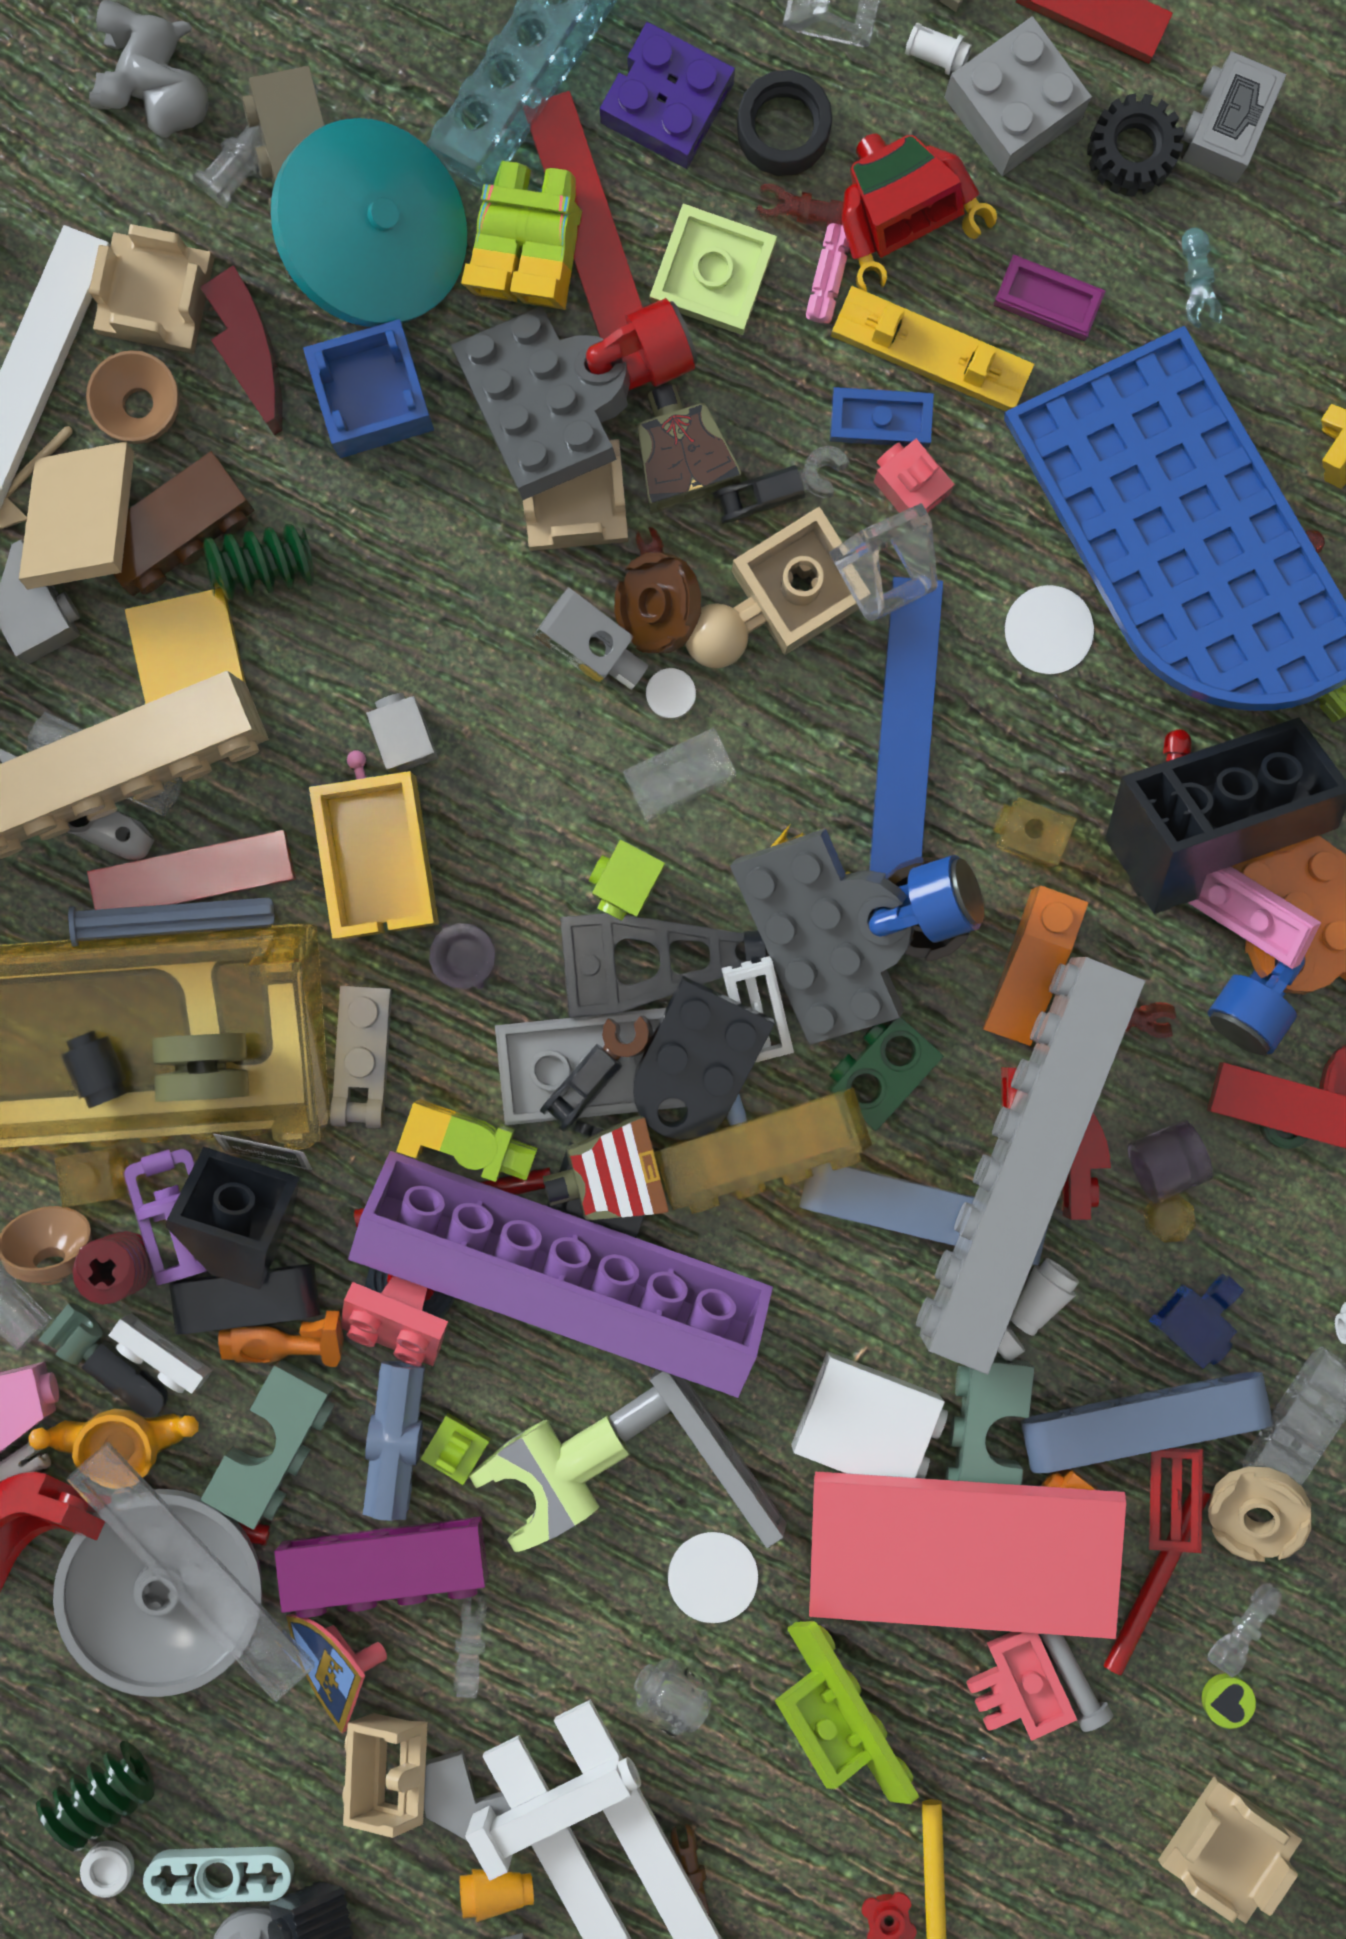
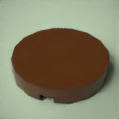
M645 553L630 562L625 569L629 570V572L626 574L624 581L618 582L615 591L614 613L617 624L633 636L631 641L637 646L635 649L642 653L669 654L683 647L693 633L701 614V591L697 577L686 561L669 553Z

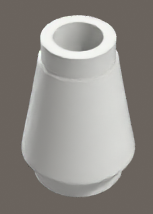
M1046 1258L1041 1266L1034 1265L1010 1320L1022 1331L1034 1336L1038 1329H1041L1076 1296L1073 1290L1079 1283L1078 1279L1067 1269L1049 1258Z

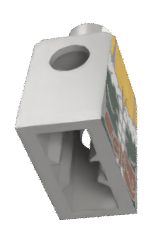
M569 587L560 596L532 636L535 640L597 682L603 680L609 673L632 690L649 666L626 649L633 638L629 632ZM590 638H599L604 642L606 647L604 656L600 657L591 652L589 648Z

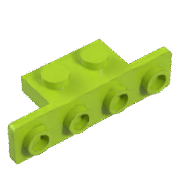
M815 1621L793 1623L788 1627V1632L806 1660L811 1672L774 1701L827 1789L838 1788L867 1764L890 1802L912 1804L919 1798L917 1791L911 1783L913 1775L905 1762L895 1756L886 1741L887 1731L883 1723L876 1715L869 1712L860 1697L861 1687L857 1679L850 1671L843 1668L834 1653L835 1643L831 1635Z

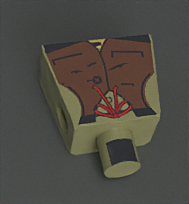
M676 385L662 386L648 393L655 418L637 424L650 514L712 495L716 490L740 483V468L705 403L683 408Z

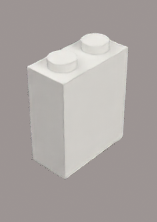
M827 1351L791 1445L795 1454L847 1474L925 1479L930 1463V1458L924 1456L931 1437L939 1439L947 1420L948 1411L942 1409L945 1401L938 1393Z

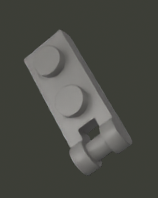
M340 986L334 1086L330 1111L331 1126L347 1127L348 1122L366 1123V1128L382 1129L392 989ZM351 1087L369 1088L367 1103L350 1102Z

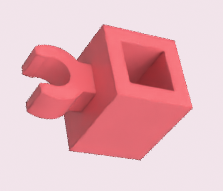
M917 438L905 448L899 442L886 451L877 460V464L881 468L877 470L873 481L911 527L945 500L955 485Z

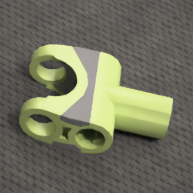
M608 1416L562 1444L548 1420H543L507 1441L476 1467L469 1477L476 1488L492 1480L498 1482L503 1479H516L525 1483L531 1489L536 1500V1509L526 1520L527 1524L519 1528L507 1539L514 1552H520L561 1535L592 1515L600 1506L585 1482L630 1456V1452L625 1441L614 1430Z

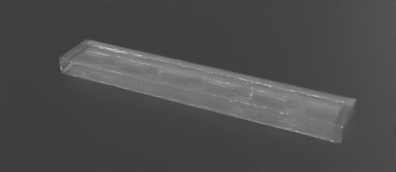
M109 1441L68 1476L67 1481L275 1702L315 1668V1662Z

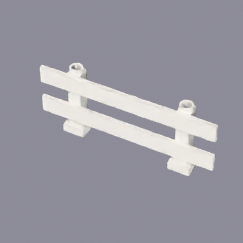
M591 1699L556 1716L554 1719L558 1730L583 1774L552 1790L548 1788L520 1735L484 1752L482 1757L511 1807V1810L499 1816H496L491 1805L473 1813L465 1835L489 1881L508 1872L514 1853L532 1846L583 1939H631L570 1828L571 1825L603 1810L673 1939H722L639 1788L641 1786V1779L635 1764L629 1757L623 1759Z

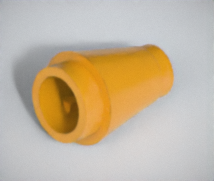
M472 1869L471 1874L459 1876L463 1919L475 1917L477 1923L527 1905H534L531 1873L507 1872L489 1881L484 1870Z

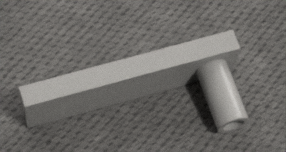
M656 1369L650 1379L653 1387L609 1416L614 1430L626 1442L669 1412H672L765 1547H770L784 1537L786 1521L688 1380Z

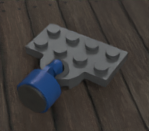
M825 828L737 858L730 865L809 1045L901 1017L904 1008L887 969L897 964L914 939L915 925L919 924L926 937L936 943L978 930L984 919L983 897L976 876L970 865L957 855H951L912 868L908 874V884L898 887L885 878L886 873L864 870L845 874Z

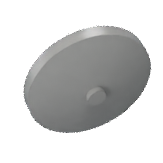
M153 1489L120 1497L106 1504L93 1514V1516L106 1521L98 1540L95 1541L74 1534L60 1560L54 1582L53 1606L61 1638L70 1654L87 1673L113 1689L138 1696L164 1697L199 1688L215 1679L234 1663L243 1652L254 1632L260 1612L263 1585L259 1559L254 1546L246 1532L235 1519L200 1501L202 1497L172 1489Z

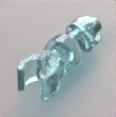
M1190 228L1182 236L1183 256L1187 258L1189 269L1184 274L1185 285L1191 287L1186 312L1188 320L1194 326L1200 328L1202 324L1199 322L1198 314L1201 308L1204 307V302L1210 305L1209 317L1218 323L1222 318V309L1211 287V283L1215 281L1214 268L1208 265L1207 254L1210 253L1208 235L1200 228Z

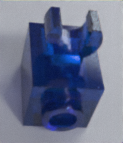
M1223 1273L1214 1280L1202 1298L1192 1289L1181 1285L1148 1322L1189 1360L1204 1369L1208 1363L1211 1365L1217 1364L1231 1350L1233 1343L1230 1339L1237 1333V1330L1220 1314L1240 1297L1244 1289L1230 1276L1226 1277Z

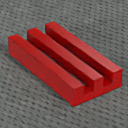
M1169 1448L1151 1452L1149 1550L1202 1553L1204 1449ZM1163 1458H1172L1171 1540H1161ZM1183 1459H1192L1190 1542L1182 1541Z

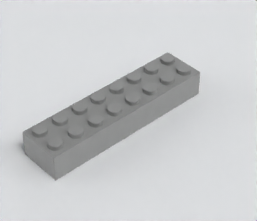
M1088 957L1070 958L1067 965L1059 964L1049 988V992L1056 994L1048 1013L1043 1011L1039 1013L1030 1035V1040L1036 1042L1030 1060L1022 1059L1013 1076L1011 1087L1017 1089L1012 1105L1010 1109L1003 1106L995 1121L992 1135L998 1137L992 1155L984 1154L975 1171L973 1183L978 1184L979 1187L972 1204L964 1202L957 1216L954 1231L959 1232V1237L953 1252L945 1250L939 1261L935 1278L940 1280V1285L933 1300L926 1297L919 1311L916 1326L921 1328L919 1336L928 1351L987 1375L989 1374L1146 980Z

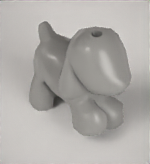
M103 0L97 12V29L106 33L104 39L105 47L116 50L124 48L120 55L114 72L96 73L95 85L89 94L90 106L97 109H121L128 105L131 96L144 100L147 125L161 138H167L177 131L192 128L203 122L209 105L208 92L203 81L189 71L172 68L168 65L178 40L192 31L190 23L185 21L171 23L158 16L138 14L117 2Z

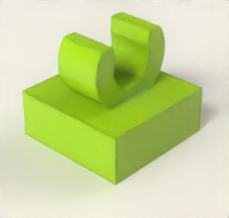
M447 1413L420 1460L464 1485L491 1438Z

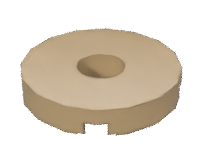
M1248 1466L1229 1472L1216 1483L1209 1498L1208 1517L1216 1540L1229 1552L1244 1559L1265 1562V1557L1273 1558L1278 1556V1560L1290 1557L1304 1546L1311 1532V1502L1306 1492L1288 1474L1275 1469ZM1253 1508H1263L1268 1510L1274 1517L1266 1522H1257L1249 1518L1246 1513Z

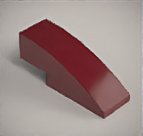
M233 265L200 287L227 328L211 339V341L275 436L283 430V400L279 369L271 338L260 311Z

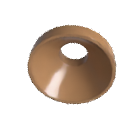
M129 350L107 357L91 374L86 392L87 407L97 426L111 438L121 442L127 441L129 444L148 443L159 438L174 423L179 411V390L172 372L161 360L143 351ZM138 391L147 392L153 398V408L143 418L129 416L125 408L129 396Z
M49 1206L30 1210L13 1219L0 1233V1261L7 1273L16 1279L41 1285L58 1284L73 1273L72 1269L79 1249L92 1241L90 1224L84 1215L68 1207ZM49 1257H61L64 1259L62 1262L52 1266L37 1267L42 1260Z

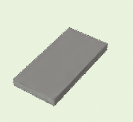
M666 1008L495 1025L505 1125L557 1120L549 1112L544 1115L540 1112V1109L596 1044H599L601 1047L605 1045L602 1033L606 1020L611 1018L620 1025V1038L624 1043L628 1044L635 1038L634 1023L640 1016H645L650 1021L653 1032H655ZM643 1054L635 1057H621L618 1061L622 1064V1068L578 1118L638 1112L634 1102L633 1079ZM572 1087L562 1096L574 1108L583 1099ZM669 1098L660 1104L658 1110L687 1106L680 1099Z

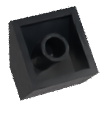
M203 1146L167 1218L166 1228L211 1275L260 1290L294 1215L300 1177Z

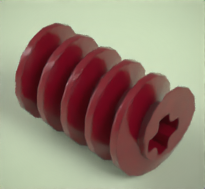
M129 1231L113 1233L82 1246L75 1258L72 1269L74 1284L80 1294L90 1302L102 1305L116 1303L143 1289L153 1274L142 1236Z

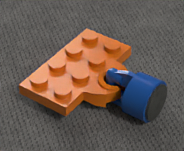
M1319 835L1231 866L1321 922L1301 964L1293 969L1246 940L1245 954H1249L1254 971L1249 977L1232 975L1208 1010L1209 1020L1220 1034L1237 1046L1257 1055L1272 1054L1297 1018L1295 1009L1283 998L1286 993L1304 995L1330 985L1339 976L1346 981V854Z

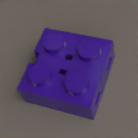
M647 21L627 57L628 75L625 76L618 73L599 108L600 123L688 169L734 85L735 68Z

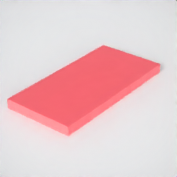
M815 1471L809 1617L1116 1639L1126 1515L1125 1492Z

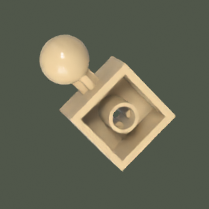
M819 506L733 560L732 573L748 599L733 608L719 603L701 607L698 623L685 645L691 657L699 664L709 668L727 667L735 663L743 655L748 644V634L765 624L785 656L867 605L874 592ZM797 573L802 579L808 576L813 579L808 591L796 590L792 587L793 574Z

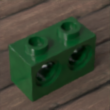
M902 1017L872 1026L862 1038L868 1043L865 1049L856 1058H853L848 1053L828 1075L835 1081L828 1090L874 1131H877L944 1057ZM896 1036L905 1038L910 1043L912 1050L909 1060L899 1066L889 1062L885 1054L887 1043ZM868 1073L876 1079L878 1092L871 1101L861 1103L853 1097L851 1085L857 1076Z

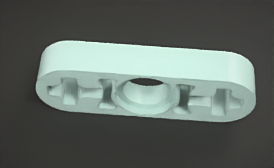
M278 1847L168 1849L158 1853L153 1858L144 1873L143 1885L148 1896L162 1904L273 1901L283 1896L288 1890L294 1876V1863L291 1856L285 1850ZM216 1862L226 1864L233 1873V1882L223 1888L211 1885L206 1878V1868L210 1864ZM243 1862L248 1863L246 1874L261 1872L265 1863H272L274 1872L282 1873L277 1877L273 1885L267 1884V1878L264 1875H250L246 1886H241L244 1876ZM192 1864H197L194 1875L195 1888L191 1887L193 1877H180L176 1880L173 1887H167L165 1878H157V1875H160L165 1865L171 1866L173 1875H188L193 1867Z

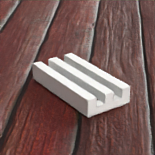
M770 956L761 958V962L754 964L751 961L741 963L742 967L732 969L731 966L721 968L728 997L740 1002L736 982L745 980L751 1007L760 1013H763V1008L755 977L765 975L781 1044L771 1046L768 1036L755 1063L794 1053L774 965Z

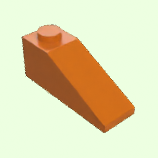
M1041 885L1031 889L982 1030L1027 1046L1032 1045L1033 1040H1030L1033 1026L1041 1011L1046 1012L1053 996V993L1049 992L1051 981L1059 964L1066 965L1089 902Z

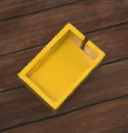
M411 771L309 787L332 939L343 940L385 933L383 923H387L388 930L390 931L439 925L416 776Z

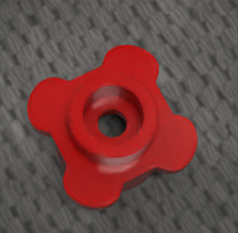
M905 1893L882 1894L876 1898L870 1897L863 1902L861 1911L863 1916L868 1919L870 1929L867 1933V1939H914L916 1937V1927L910 1922L908 1913L911 1908V1901ZM888 1916L894 1919L890 1925L884 1922V1919Z

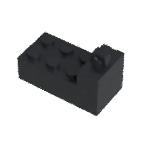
M1298 717L1122 776L1105 840L1129 875V883L1139 897L1142 896L1152 912L1157 914L1176 905L1199 899L1207 874L1338 829L1346 811V779L1301 718Z

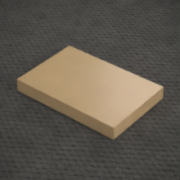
M127 441L35 459L19 580L27 590L121 573L134 451Z

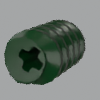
M285 524L282 540H280L274 529L267 527L264 530L261 544L254 532L251 530L245 531L242 547L239 546L232 534H226L222 550H219L211 537L204 540L203 549L213 596H215L216 588L221 587L227 599L234 600L236 584L242 585L248 597L254 596L257 580H261L268 593H273L276 577H281L288 590L294 588L295 574L301 573L308 586H313V562L304 528L300 537L294 525Z
M121 1741L120 1743L122 1759L113 1751L108 1750L104 1753L103 1761L107 1770L104 1771L94 1762H91L86 1767L90 1782H87L82 1776L74 1774L69 1779L73 1794L64 1787L57 1786L52 1792L56 1806L47 1798H40L36 1802V1811L40 1821L53 1839L65 1849L72 1852L80 1851L85 1847L88 1839H97L104 1832L105 1827L109 1828L117 1825L121 1820V1815H131L138 1808V1803L146 1804L154 1797L155 1785L150 1768L142 1753L128 1741Z

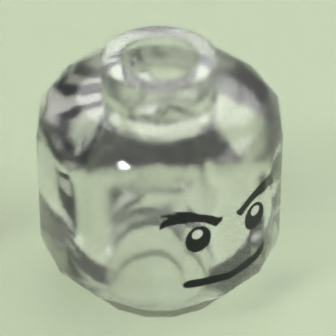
M674 1658L663 1659L656 1665H646L635 1680L634 1690L637 1692L635 1701L637 1713L669 1736L674 1737L685 1732H694L701 1726L709 1713L711 1699L708 1697L707 1681Z

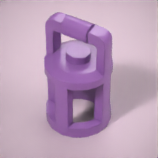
M167 1149L141 1157L140 1162L127 1166L124 1171V1179L156 1285L166 1284L207 1271L171 1232L179 1264L164 1269L149 1217H153L154 1222L164 1219L167 1221L180 1194L178 1185L155 1191L153 1194L156 1201L143 1204L136 1181L138 1175L146 1174V1177L174 1169V1164L181 1162L185 1164L189 1176L195 1164V1159L192 1152L187 1149L173 1152Z

